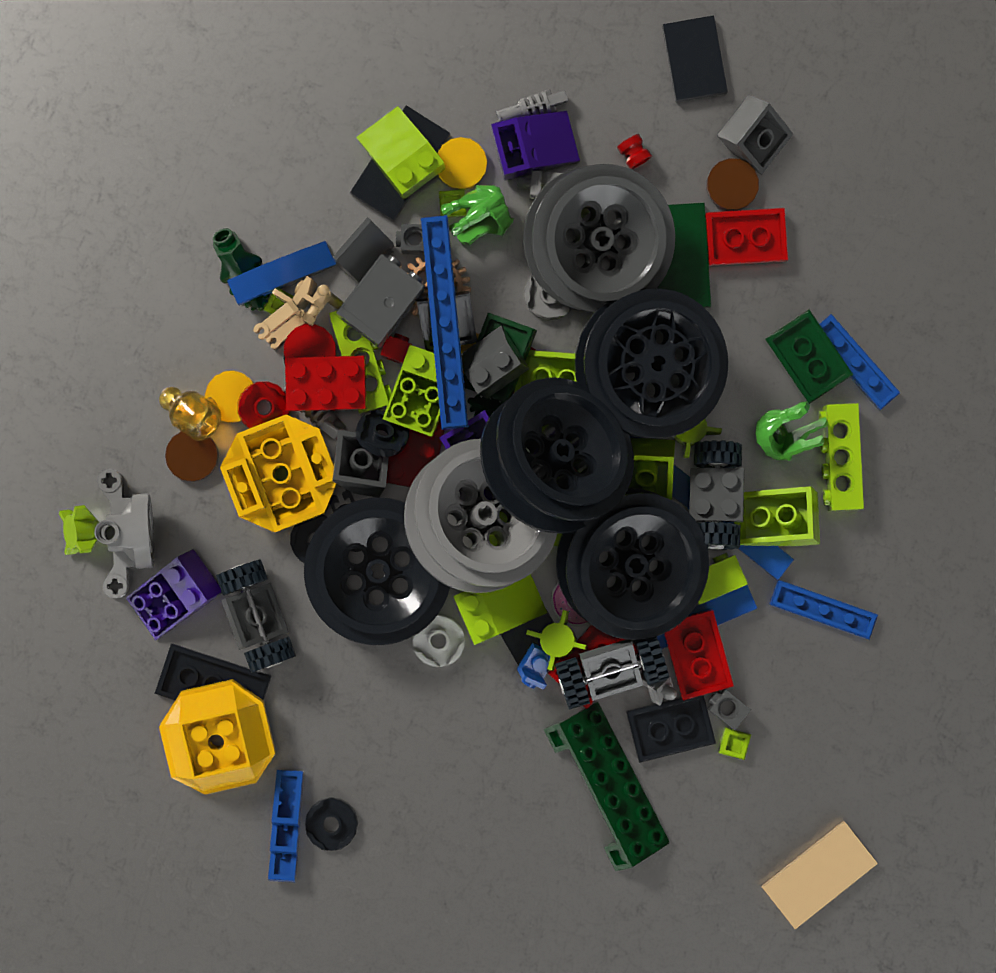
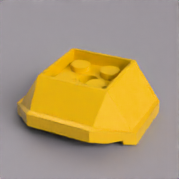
M283 415L237 433L220 466L238 516L275 533L325 514L337 486L332 481L334 463L321 430L289 415ZM282 466L286 467L288 477L284 481H278L275 478L276 469Z
M234 679L181 691L159 725L171 778L203 794L257 783L276 753L264 700L242 687ZM212 735H220L224 740V744L216 746L211 742L210 737Z

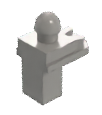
M532 171L531 178H526V176L519 177L517 185L522 189L530 188V200H534L541 191V188L562 173Z
M642 668L639 669L643 685L648 688L652 703L660 706L663 699L674 700L676 698L677 692L673 688L670 676L667 680L648 685Z

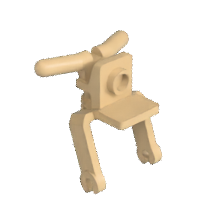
M307 276L304 281L301 280L297 284L293 299L277 289L273 290L272 293L285 304L262 323L256 324L253 331L258 334L261 329H264V333L259 334L258 338L261 340L266 339V342L269 344L272 343L273 339H277L275 344H271V348L276 350L282 346L288 334L294 328L303 324L313 326L320 310H323L327 303L339 309L343 301L330 292L327 285H321L317 288V283ZM308 303L311 304L308 311L305 312L304 310L307 307Z

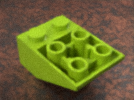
M410 345L385 410L383 420L433 437L441 420L435 357L433 352Z

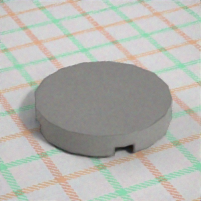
M533 275L527 281L524 290L525 303L529 310L538 318L547 321L558 320L567 315L572 309L549 296L540 287Z

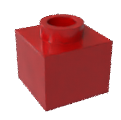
M397 333L394 334V337L389 336L383 345L381 357L403 365L408 348L412 345L409 343L410 338Z

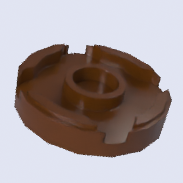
M728 158L720 161L711 169L707 178L706 190L710 199L717 207L726 211H738L747 207L755 199L759 190V179L755 169L749 163L741 159Z
M193 429L181 431L173 436L167 445L165 453L166 463L172 474L181 480L191 482L202 480L212 474L217 466L219 457L218 449L213 439L204 432ZM189 434H193L195 437H198L194 439V437L192 438V436H190Z

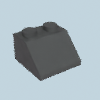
M748 95L717 136L730 152L739 159L749 163L756 172L762 175L792 137L793 133L770 103Z
M367 217L337 251L333 259L340 269L359 284L381 254L387 258L394 254L392 250L394 244Z
M502 325L461 354L462 367L466 377L477 394L486 399L530 369Z
M338 430L332 481L353 494L379 498L386 488L389 457L377 456L367 452L359 444L356 432Z

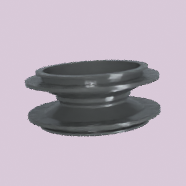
M613 164L582 166L558 175L538 193L531 204L525 220L523 233L524 252L533 277L549 296L568 307L596 312L609 301L619 300L630 293L640 290L656 289L660 285L672 262L675 249V227L666 200L655 185L632 169ZM584 207H587L591 213L588 221H584L581 217V211ZM610 210L616 215V220L612 225L606 219L607 213ZM570 228L575 232V239L571 243L565 237L566 231ZM619 235H623L626 240L625 246L622 249L616 243ZM595 236L600 237V241H595ZM579 253H582L585 257V263L582 267H578L575 262L576 256ZM605 256L610 259V267L607 270H604L601 266V260Z

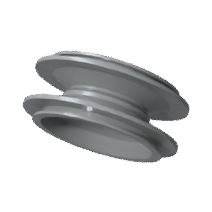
M472 439L455 444L429 462L414 479L407 494L404 510L406 535L411 549L421 565L433 577L445 585L472 593L500 590L530 575L549 555L557 533L543 532L525 525L508 513L498 502L490 490L483 473L480 458L481 439ZM484 489L491 492L492 501L485 498ZM458 491H462L466 494V502H463L459 499ZM500 511L507 515V523L500 519ZM448 514L456 518V526L448 522ZM489 535H493L497 539V546H493L490 543ZM464 536L472 541V548L465 546L463 543Z

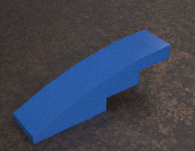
M326 241L256 267L227 280L237 304L240 306L259 296H266L272 293L274 289L279 290L283 287L297 284L307 276L312 277L336 266V263Z
M277 770L271 821L269 881L295 882L303 771Z

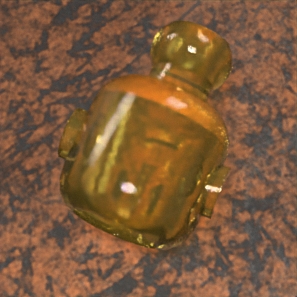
M167 387L160 394V406L169 411L171 424L190 438L197 441L205 440L211 437L218 429L221 422V411L213 398H206L196 391L181 393L176 387Z

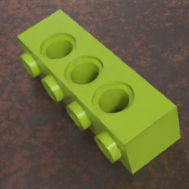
M337 311L330 312L329 316L341 355L357 356L360 353H367L370 360L366 365V379L375 378L377 380V387L373 391H366L367 409L358 410L359 414L362 416L371 413V411L387 408L392 391L390 385H384L382 375L386 374L382 359L377 360L374 350L379 348L364 336H361L357 341L348 339V333L352 327L337 316Z
M859 403L823 406V411H819V419L826 417L828 425L824 427V445L820 446L821 453H825V464H822L821 467L822 479H826L827 490H823V504L828 506V511L864 509ZM836 424L842 425L845 429V435L842 439L837 438L833 433V428ZM838 450L846 454L847 459L843 465L838 464L834 459V455ZM840 476L844 477L848 482V487L845 491H840L836 487V480Z

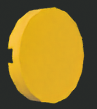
M463 137L450 139L441 146L437 153L445 163V170L439 173L438 177L451 189H471L486 174L487 159L485 152L472 139Z
M234 370L224 371L214 376L207 385L205 392L206 405L210 413L220 421L228 423L241 422L237 413V402L242 391L248 385L253 384V381L245 374Z

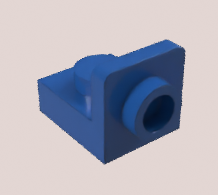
M534 643L531 644L517 667V671L522 678L521 681L526 686L533 689L539 687L544 690L547 686L544 678L549 671L547 668L551 656L546 654L541 646Z

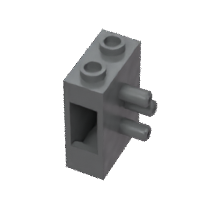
M383 254L380 255L336 312L341 320L378 348L382 347L425 291L424 285L421 284L423 282L421 277L412 271L408 274L401 269L402 264L391 255L387 258Z

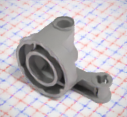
M105 469L98 475L97 483L110 501L111 514L106 516V520L97 524L94 533L96 539L102 544H107L108 551L113 552L114 566L103 583V590L111 598H120L129 591L128 567L136 566L137 569L154 567L153 512L149 493L133 494L132 498H124L122 475L114 469ZM109 474L117 479V483H113L112 488L104 484V480L109 478ZM113 526L115 535L109 540L106 533ZM114 579H117L118 583L123 584V589H119L118 594H115V590L110 589V584L114 583Z

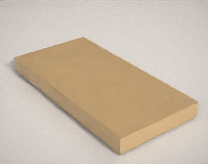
M842 821L761 887L793 928L797 929L878 863L846 822Z

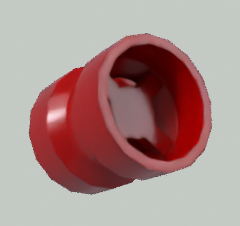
M639 134L633 135L617 146L620 154L628 158L626 164L632 170L652 158L650 151L643 149V140Z

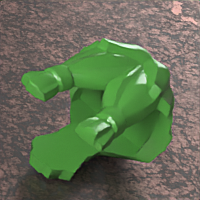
M476 185L475 190L468 192L459 200L441 205L443 215L447 216L461 208L469 209L466 217L449 226L454 237L457 236L462 245L470 246L479 237L486 234L503 236L514 220L510 216L500 188L495 185Z
M807 401L800 402L784 410H770L756 423V443L762 447L765 455L772 459L790 461L792 455L824 445L823 435L809 440L805 439L810 433H814L828 425L826 417L788 432L784 423L802 418L808 413L809 403Z

